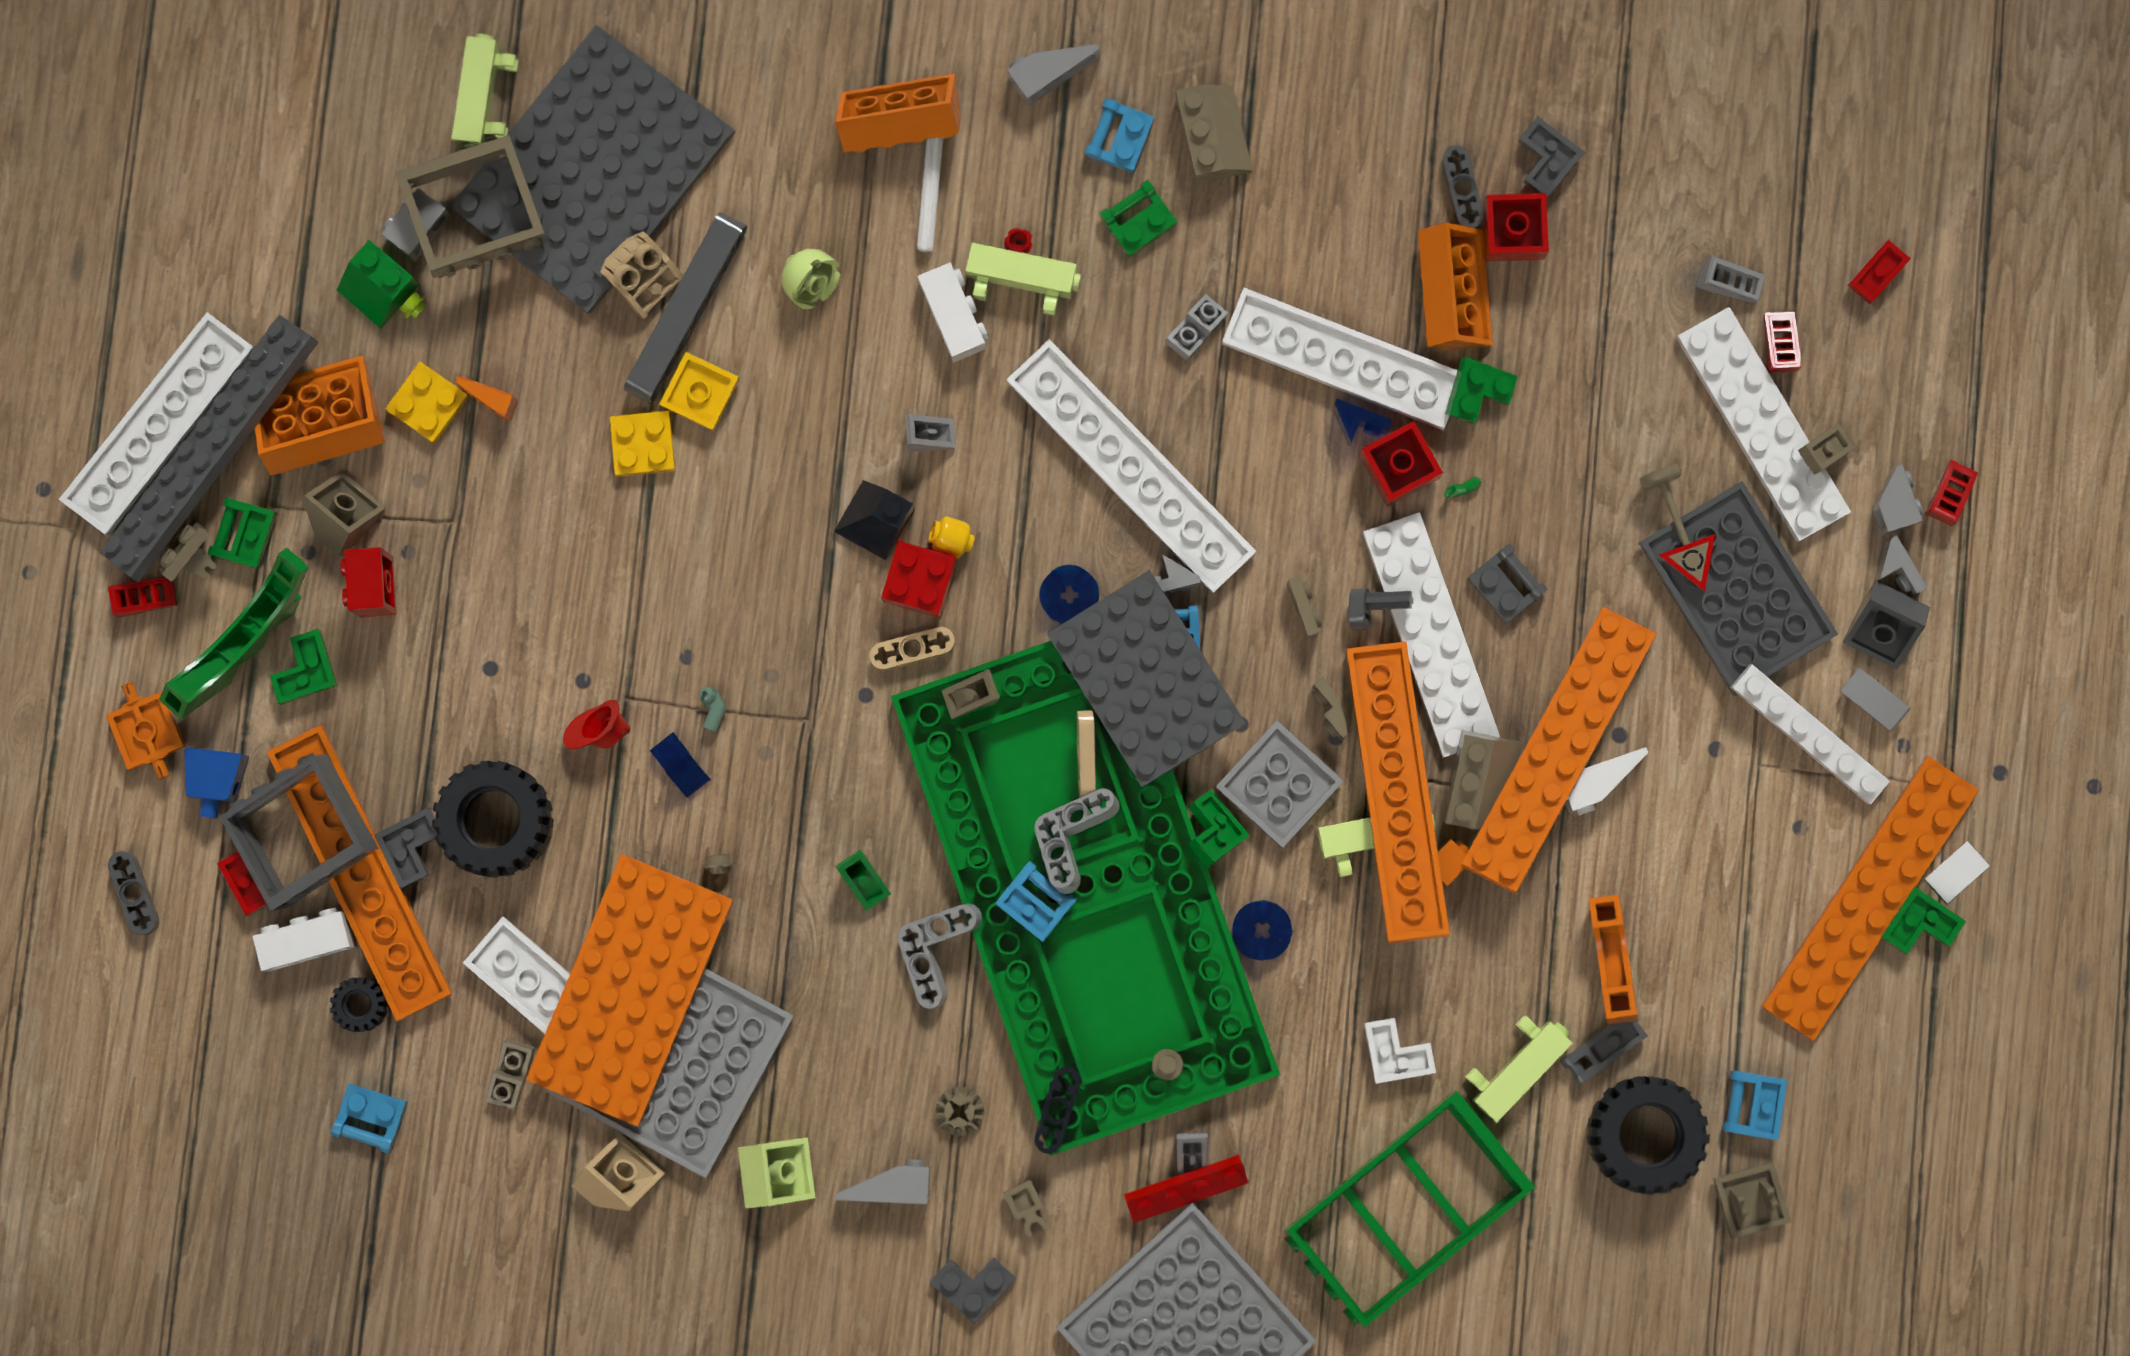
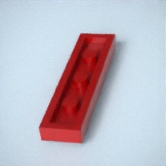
M1238 1154L1124 1194V1198L1134 1224L1249 1184L1241 1157Z

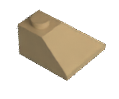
M619 1133L584 1167L572 1184V1187L593 1206L629 1211L664 1176L665 1172Z

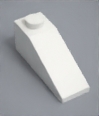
M1645 747L1585 768L1566 802L1568 812L1577 811L1578 816L1596 810L1594 804L1601 802L1648 754L1647 748Z

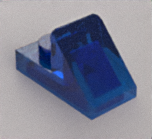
M1336 399L1333 407V412L1349 447L1358 426L1363 427V432L1366 434L1380 437V434L1387 435L1393 421L1340 399Z
M674 732L650 750L664 768L665 773L686 798H689L711 780Z

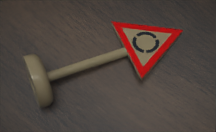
M1679 465L1667 466L1641 477L1639 481L1644 489L1661 487L1683 545L1658 556L1705 592L1715 534L1692 543L1689 542L1668 487V483L1680 477L1681 469Z

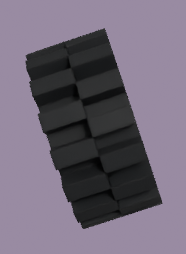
M353 977L347 981H342L340 983L341 986L334 989V997H330L329 1002L332 1003V1008L329 1009L330 1013H333L335 1016L333 1020L335 1023H339L341 1028L351 1032H365L375 1029V1026H379L383 1022L381 1020L387 1016L388 1012L385 1011L389 1005L379 984L374 982L375 980ZM356 993H363L370 1000L369 1011L361 1017L354 1016L348 1008L350 998Z

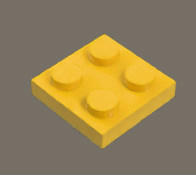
M685 352L659 405L714 432L740 378Z
M419 361L385 410L430 442L436 444L470 396Z
M669 410L610 417L616 477L676 471L671 414Z

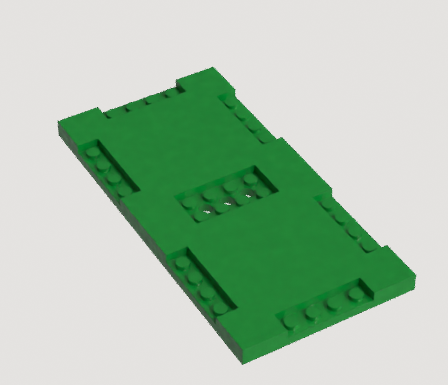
M1052 641L891 696L962 904H973L981 912V924L972 933L1038 1124L1055 1072L1062 1067H1072L1080 1075V1086L1062 1144L1056 1152L1049 1154V1156L1281 1075L1208 868L1189 845L1196 838V834L1173 770L1142 788ZM985 670H990L999 695L998 702L995 705L981 707L959 718L951 719L942 690ZM1092 710L1094 716L1096 791L1099 789L1110 790L1118 799L1120 807L1112 818L1068 837L1080 877H1090L1093 881V888L1088 893H1081L1077 889L1069 893L1077 899L1076 902L1042 942L995 903L1029 861L1037 866L1036 870L1049 880L1034 826L1037 819L1043 814L1081 798L1078 791L1077 711ZM1107 800L1102 801L1103 806L1101 809L1106 807ZM1089 806L1088 809H1089L1090 812L1093 814V812H1092V810H1091L1092 807ZM1075 811L1071 815L1070 822L1080 821L1084 811ZM1053 824L1048 825L1047 833L1053 839L1055 838L1051 830ZM1058 847L1054 849L1051 853V859H1059L1064 853V848ZM1109 866H1117L1122 872V877L1117 883H1109L1104 877V872ZM1060 868L1063 874V881L1061 882L1065 883L1067 882L1068 874L1063 868ZM1029 879L1022 885L1054 912L1060 906L1058 903L1050 902L1047 894ZM966 913L967 919H972L971 913ZM1161 1050H1173L1182 1059V1071L1172 1080L1159 1078L1152 1069L1153 1058ZM1066 1071L1064 1076L1059 1075L1058 1081L1062 1083L1061 1091L1058 1092L1054 1089L1052 1096H1061L1071 1101L1072 1094H1066L1068 1086H1074L1076 1080L1071 1078V1072ZM1054 1101L1050 1104L1049 1114L1052 1118L1061 1119L1066 1115L1067 1108L1063 1102ZM1045 1119L1043 1125L1049 1126L1048 1133L1042 1136L1046 1147L1049 1149L1051 1144H1057V1139L1053 1137L1055 1128L1061 1131L1063 1124H1054Z

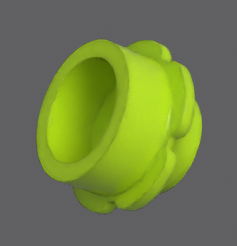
M414 292L400 307V310L406 314L405 318H408L410 315L417 318L427 305L423 303L424 295L421 297L418 293Z

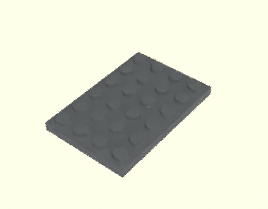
M1743 481L1681 517L1690 543L1715 534L1705 592L1658 556L1683 546L1674 522L1638 543L1733 697L1738 694L1730 687L1748 665H1754L1768 677L1838 635Z
M1150 570L1047 633L1142 788L1246 724Z

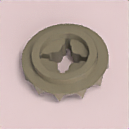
M954 1087L947 1090L936 1103V1119L940 1127L951 1135L964 1136L974 1132L980 1126L984 1117V1106L981 1098L976 1092L966 1087ZM950 1101L959 1106L966 1104L968 1101L971 1103L965 1110L969 1122L961 1117L952 1121L949 1120L954 1113L953 1105Z

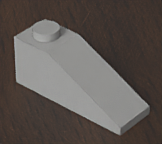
M1097 44L1031 53L1025 58L1020 56L1010 63V68L1007 70L1008 79L1026 105L1030 106L1099 59L1100 48Z
M906 1159V1165H899L836 1193L835 1200L928 1204L931 1166H924V1160Z

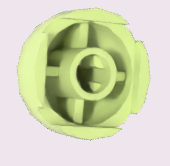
M804 249L795 253L787 259L782 272L781 282L785 294L802 309L816 307L812 303L816 302L820 297L824 302L836 289L841 276L837 271V267H840V264L819 249Z

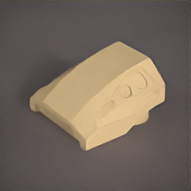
M644 232L627 238L605 259L600 271L643 319L648 316L647 312L678 284L683 277V274L671 259Z

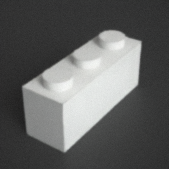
M951 262L918 275L919 284L953 363L985 350L984 340L989 339L983 323H976L973 313L977 312L971 295L965 297L961 287L966 284L960 269L954 270Z
M330 908L320 911V917L308 920V916L291 919V925L279 928L278 924L261 928V934L253 936L261 971L270 972L355 948L356 944L352 929L344 912H338L337 908Z

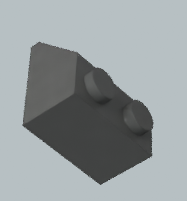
M1875 580L1862 600L1843 639V643L1898 669L1925 628L1930 607Z

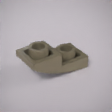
M1322 676L1313 684L1312 688L1315 692L1312 695L1323 708L1326 705L1330 708L1322 716V719L1325 721L1322 724L1323 728L1332 738L1337 736L1342 740L1348 734L1344 713L1334 691Z
M509 1039L503 1042L497 1068L492 1074L485 1101L513 1110L516 1109L535 1047Z

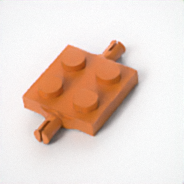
M133 682L121 685L127 703L120 709L106 714L126 768L131 771L143 765L152 764L158 777L157 779H165L170 774L164 759L171 753L186 747L173 712L159 701L162 691L148 697H138Z

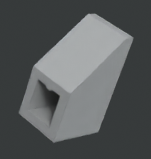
M1903 464L1896 466L1889 472L1872 507L1881 536L1916 526L1923 521L1921 518L1923 516L1922 505L1918 499L1914 498L1911 489L1913 488V480L1909 471L1904 470Z

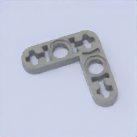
M1099 789L1043 814L1035 823V833L1049 880L1056 890L1062 894L1072 893L1080 884V874L1068 837L1116 815L1120 807L1119 801L1110 790ZM1107 800L1106 807L1101 809L1103 806L1102 801ZM1089 806L1092 807L1091 810H1092L1093 814H1092V813L1090 812V810L1088 809ZM1075 811H1084L1080 821L1070 822L1071 815ZM1053 824L1051 827L1052 833L1055 836L1053 839L1047 833L1048 825ZM1058 847H1063V855L1059 859H1051L1052 851ZM1060 868H1063L1068 874L1067 882L1065 883L1061 882L1063 881V874Z
M973 904L959 905L908 923L901 927L898 932V942L917 1000L924 1008L940 1007L947 999V989L932 945L978 928L981 924L982 916L979 908ZM965 913H971L972 919L968 920V923H954L953 919L962 917ZM937 919H942L946 924V932L942 936L937 935L933 930V923ZM911 931L912 933H918L919 938H916L915 942L908 940ZM919 948L924 949V952H919L912 955L911 951L917 950ZM920 957L925 958L929 963V970L926 974H921L916 969V961ZM933 976V981H929L927 983L922 984V979H927ZM930 989L937 991L938 996H935L934 1000L927 998V993L930 992Z

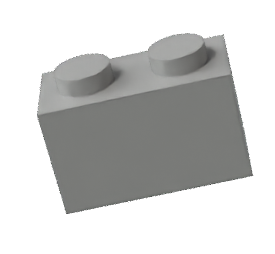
M417 188L412 195L430 243L451 215L443 206ZM403 200L401 210L396 216H391L383 226L384 231L381 235L415 262L423 250L406 202Z

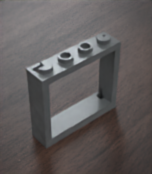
M311 753L307 757L298 759L296 767L280 771L274 776L275 781L269 785L265 783L254 788L251 791L252 796L246 800L240 799L233 802L232 806L229 807L230 810L220 816L270 911L286 909L379 849L327 754L314 755V753ZM315 773L353 844L284 888L246 818Z

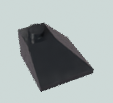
M863 480L834 532L886 561L915 511L913 503L888 489Z

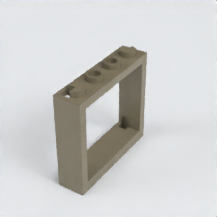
M509 135L395 172L433 279L445 276L450 278L458 270L464 268L468 270L482 267L485 261L494 258L496 260H504L511 257L513 252L522 249L531 251L534 250L533 247L546 242L540 219ZM507 157L532 228L435 260L411 188Z

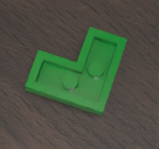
M1462 357L1445 415L1470 424L1476 423L1483 397L1504 405L1510 404L1518 376L1474 359Z
M320 629L290 637L298 666L269 675L277 702L280 705L338 686Z
M1212 789L1188 806V809L1206 829L1189 845L1207 868L1250 836Z
M1913 887L1881 935V938L1903 954H1908L1922 931L1946 947H1949L1966 921L1917 887Z

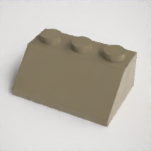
M1204 84L1177 90L1175 102L1195 185L1252 172L1233 86Z
M1461 730L1442 817L1445 823L1471 829H1481L1518 761L1522 742Z

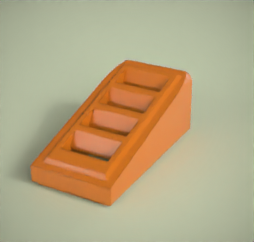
M462 376L456 377L455 382L462 390L501 418L510 422L518 402L512 394Z

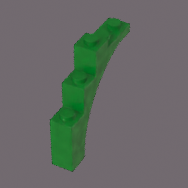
M287 547L279 552L266 580L233 623L196 660L165 684L159 701L180 720L230 685L238 666L263 649L270 631L295 614L302 597L298 594V591L309 568L303 560L293 554Z

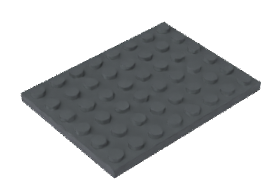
M596 25L508 133L546 238V242L533 247L534 250L525 251L522 249L513 252L512 256L590 315L613 286L600 273L605 259L631 236L644 232L651 238L735 134V130ZM507 157L483 165L450 205L451 210L492 241L532 228Z

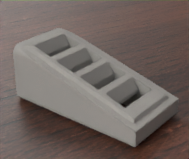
M1710 256L1702 262L1696 287L1756 304L1759 301L1765 275L1718 257ZM1724 272L1728 273L1725 284L1722 283ZM1736 275L1740 276L1737 288H1734ZM1747 279H1752L1749 292H1745Z

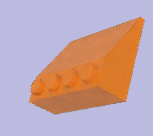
M363 355L295 374L255 427L258 455L270 476L385 443L382 420Z

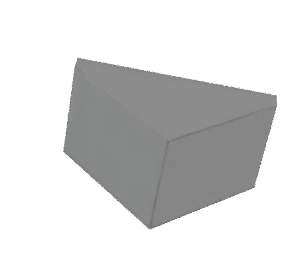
M914 414L905 415L909 452L956 448L954 419Z
M1207 1133L1176 1134L1177 1175L1208 1165Z

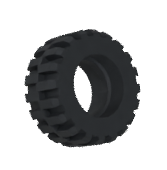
M487 760L480 761V764L477 765L469 764L463 767L464 771L459 774L454 773L448 778L451 782L446 787L442 785L438 792L441 795L438 803L434 802L432 811L436 812V819L432 820V828L437 831L438 836L435 839L438 846L444 849L443 854L450 861H453L457 867L472 874L497 878L498 876L508 877L515 875V872L519 870L524 871L531 866V861L539 859L543 854L541 850L544 844L548 845L551 838L548 834L550 828H553L554 819L550 815V811L553 809L551 801L547 800V792L531 774L506 762H491ZM490 791H500L508 794L514 799L520 810V824L516 834L507 844L496 848L483 847L476 843L470 837L466 825L467 813L471 804L480 795Z
M1639 1076L1624 1079L1613 1088H1608L1603 1093L1601 1100L1596 1101L1593 1106L1594 1112L1592 1118L1588 1119L1587 1127H1590L1587 1143L1591 1146V1157L1600 1167V1172L1621 1188L1648 1195L1671 1192V1189L1680 1188L1687 1184L1686 1180L1691 1176L1694 1177L1700 1170L1698 1166L1701 1161H1705L1708 1154L1705 1152L1706 1143L1710 1144V1134L1706 1133V1126L1709 1125L1706 1116L1702 1115L1700 1110L1702 1106L1698 1100H1694L1690 1096L1691 1092L1684 1087L1678 1086L1676 1082L1658 1077ZM1641 1106H1654L1666 1112L1672 1119L1676 1130V1140L1671 1153L1664 1160L1655 1164H1641L1634 1161L1625 1153L1620 1142V1128L1624 1118L1632 1110Z

